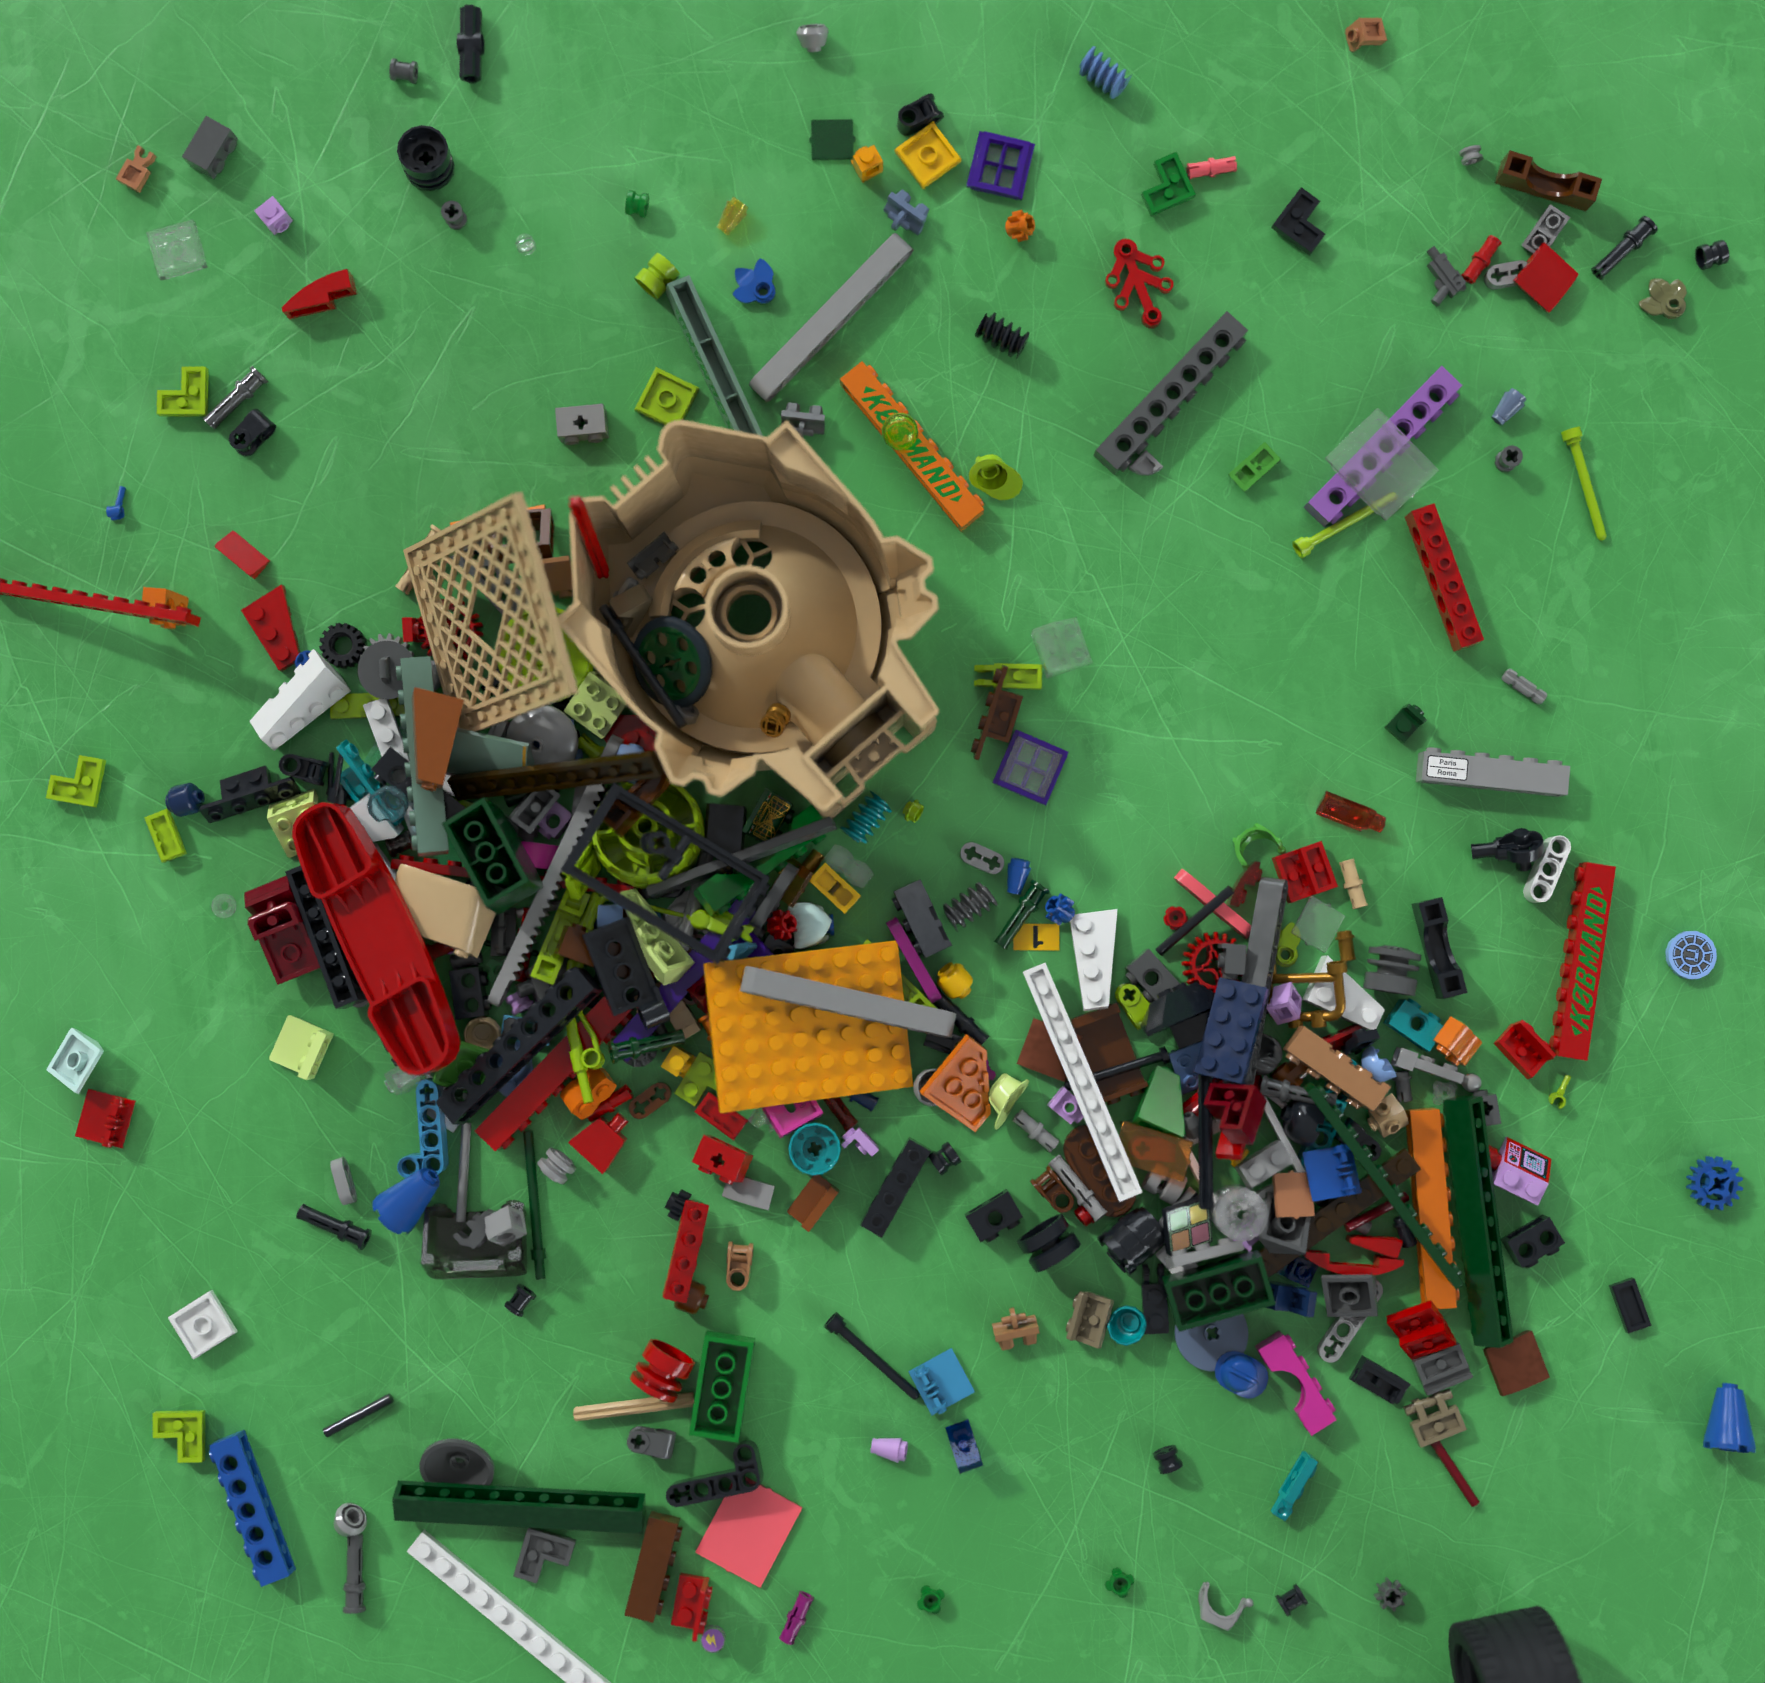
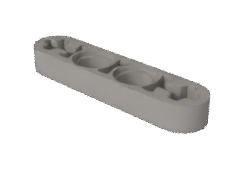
M1376 1280L1378 1302L1382 1296L1383 1287ZM1368 1316L1336 1317L1317 1346L1318 1355L1328 1363L1336 1362ZM1342 1323L1348 1324L1350 1328L1348 1335L1340 1337L1337 1334V1327ZM1333 1335L1337 1340L1341 1341L1342 1343L1341 1345H1339L1336 1342L1332 1348L1335 1351V1353L1333 1355L1328 1354L1327 1356H1325L1326 1351L1324 1350V1347L1332 1346L1334 1341L1330 1338Z

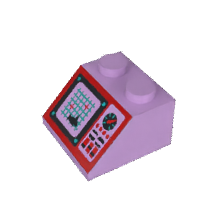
M1505 1137L1498 1152L1502 1155V1160L1495 1171L1492 1170L1493 1183L1495 1186L1527 1202L1539 1205L1549 1184L1552 1159Z

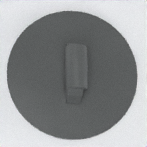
M380 641L369 646L361 655L358 663V677L363 688L369 694L380 699L397 698L398 690H403L402 681H397L396 666H400V658H412V654L406 647L393 641Z

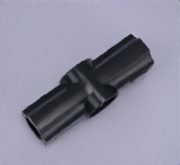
M465 5L460 8V33H457V49L460 55L459 75L461 81L467 83L481 81L482 55L485 52L484 36L482 33V10L474 5Z

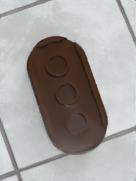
M1087 1124L1075 1127L1067 1135L1063 1146L1064 1156L1070 1168L1088 1190L1092 1189L1095 1193L1093 1196L1107 1210V1214L1104 1216L1119 1217L1126 1214L1133 1207L1136 1195L1119 1202Z

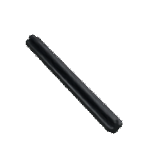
M1198 1075L1199 1208L1210 1210L1213 1208V1115L1204 1106V1101L1210 1083H1212V1078Z

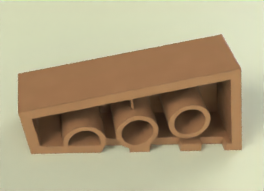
M1299 1026L1282 1049L1288 1053L1286 1058L1297 1066L1299 1063L1303 1064L1308 1068L1306 1073L1314 1079L1319 1080V1078H1322L1328 1083L1326 1087L1333 1093L1339 1095L1341 1092L1348 1097L1346 1102L1358 1110L1361 1107L1374 1111L1391 1086L1385 1082L1375 1081L1372 1079L1373 1074L1359 1065H1353L1351 1058L1338 1050L1334 1051L1331 1044L1305 1026Z

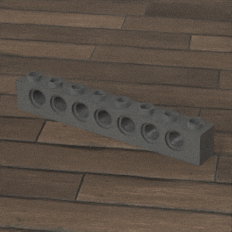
M1226 311L1095 450L1093 456L1114 475L1119 470L1124 472L1132 463L1130 458L1135 453L1140 455L1149 445L1146 441L1152 435L1156 438L1165 428L1163 423L1168 418L1173 420L1181 411L1179 406L1184 401L1189 403L1198 393L1195 389L1201 383L1205 386L1214 376L1212 371L1217 366L1222 368L1230 359L1228 354L1233 349L1238 351L1247 341L1244 337L1248 330ZM1223 339L1227 346L1219 347L1215 340ZM1206 356L1210 359L1211 363L1208 365L1202 364L1199 357ZM1183 374H1191L1194 377V381H1185ZM1169 390L1175 391L1178 398L1170 399L1166 392ZM1158 408L1162 415L1155 417L1150 413V409ZM1141 425L1145 428L1146 432L1138 434L1134 431L1133 427ZM1125 442L1128 444L1129 450L1126 452L1120 451L1117 444Z

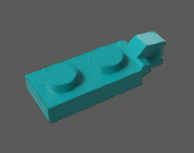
M1306 1451L1301 1452L1278 1491L1280 1495L1270 1510L1275 1516L1284 1521L1292 1514L1293 1504L1302 1496L1307 1480L1312 1478L1317 1470L1318 1461Z

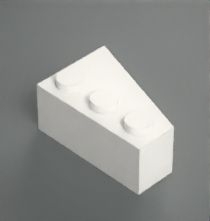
M1321 956L1314 973H1327L1326 963L1333 960L1329 956ZM1343 973L1346 1008L1340 1018L1352 1024L1360 1025L1361 1028H1365L1368 1031L1376 1029L1385 1009L1347 973ZM1334 982L1309 983L1302 1000L1322 1010L1333 1011L1336 1007Z

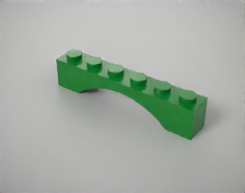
M810 805L790 821L787 832L823 818L814 806ZM823 834L776 852L767 862L755 869L767 876L774 870L779 873L786 867L787 861L794 856L798 859L808 851L806 847L813 842L814 845H817L827 836ZM742 873L716 874L696 888L693 894L711 917L716 913L720 916L731 908L729 903L737 898L738 901H741L745 898L754 881Z

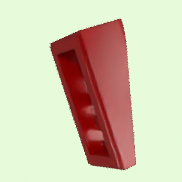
M1354 1234L1346 1236L1347 1242L1394 1259L1398 1258L1403 1244V1240L1396 1237Z

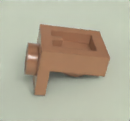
M1358 18L1345 29L1350 51H1356L1362 45H1382L1387 41L1382 18Z

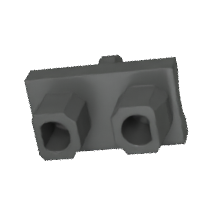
M789 402L786 409L782 410L781 425L788 421L803 439L804 435H824L825 415H823L822 406L812 405L810 406L809 413L800 412V405L798 403Z

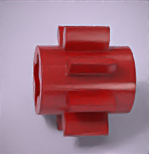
M781 909L773 911V917L767 918V931L774 936V940L792 938L791 933L797 931L796 918L790 914L789 910L784 912Z

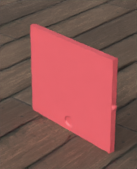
M745 1476V1479L748 1483H756L752 1479ZM761 1484L752 1492L724 1497L695 1553L721 1566L727 1572H732L761 1588L802 1507Z

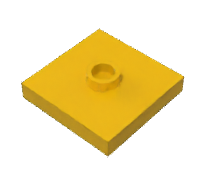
M931 122L895 148L896 155L922 189H925L961 163L960 156L934 122Z

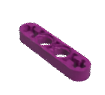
M897 917L887 921L886 925L931 1004L938 1001L942 996Z

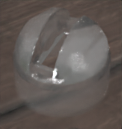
M524 233L517 237L515 244L521 254L529 255L534 252L536 243L531 235ZM527 239H530V241L524 242V243H522L521 245H519V243H521V242H523V241H525V240H527Z

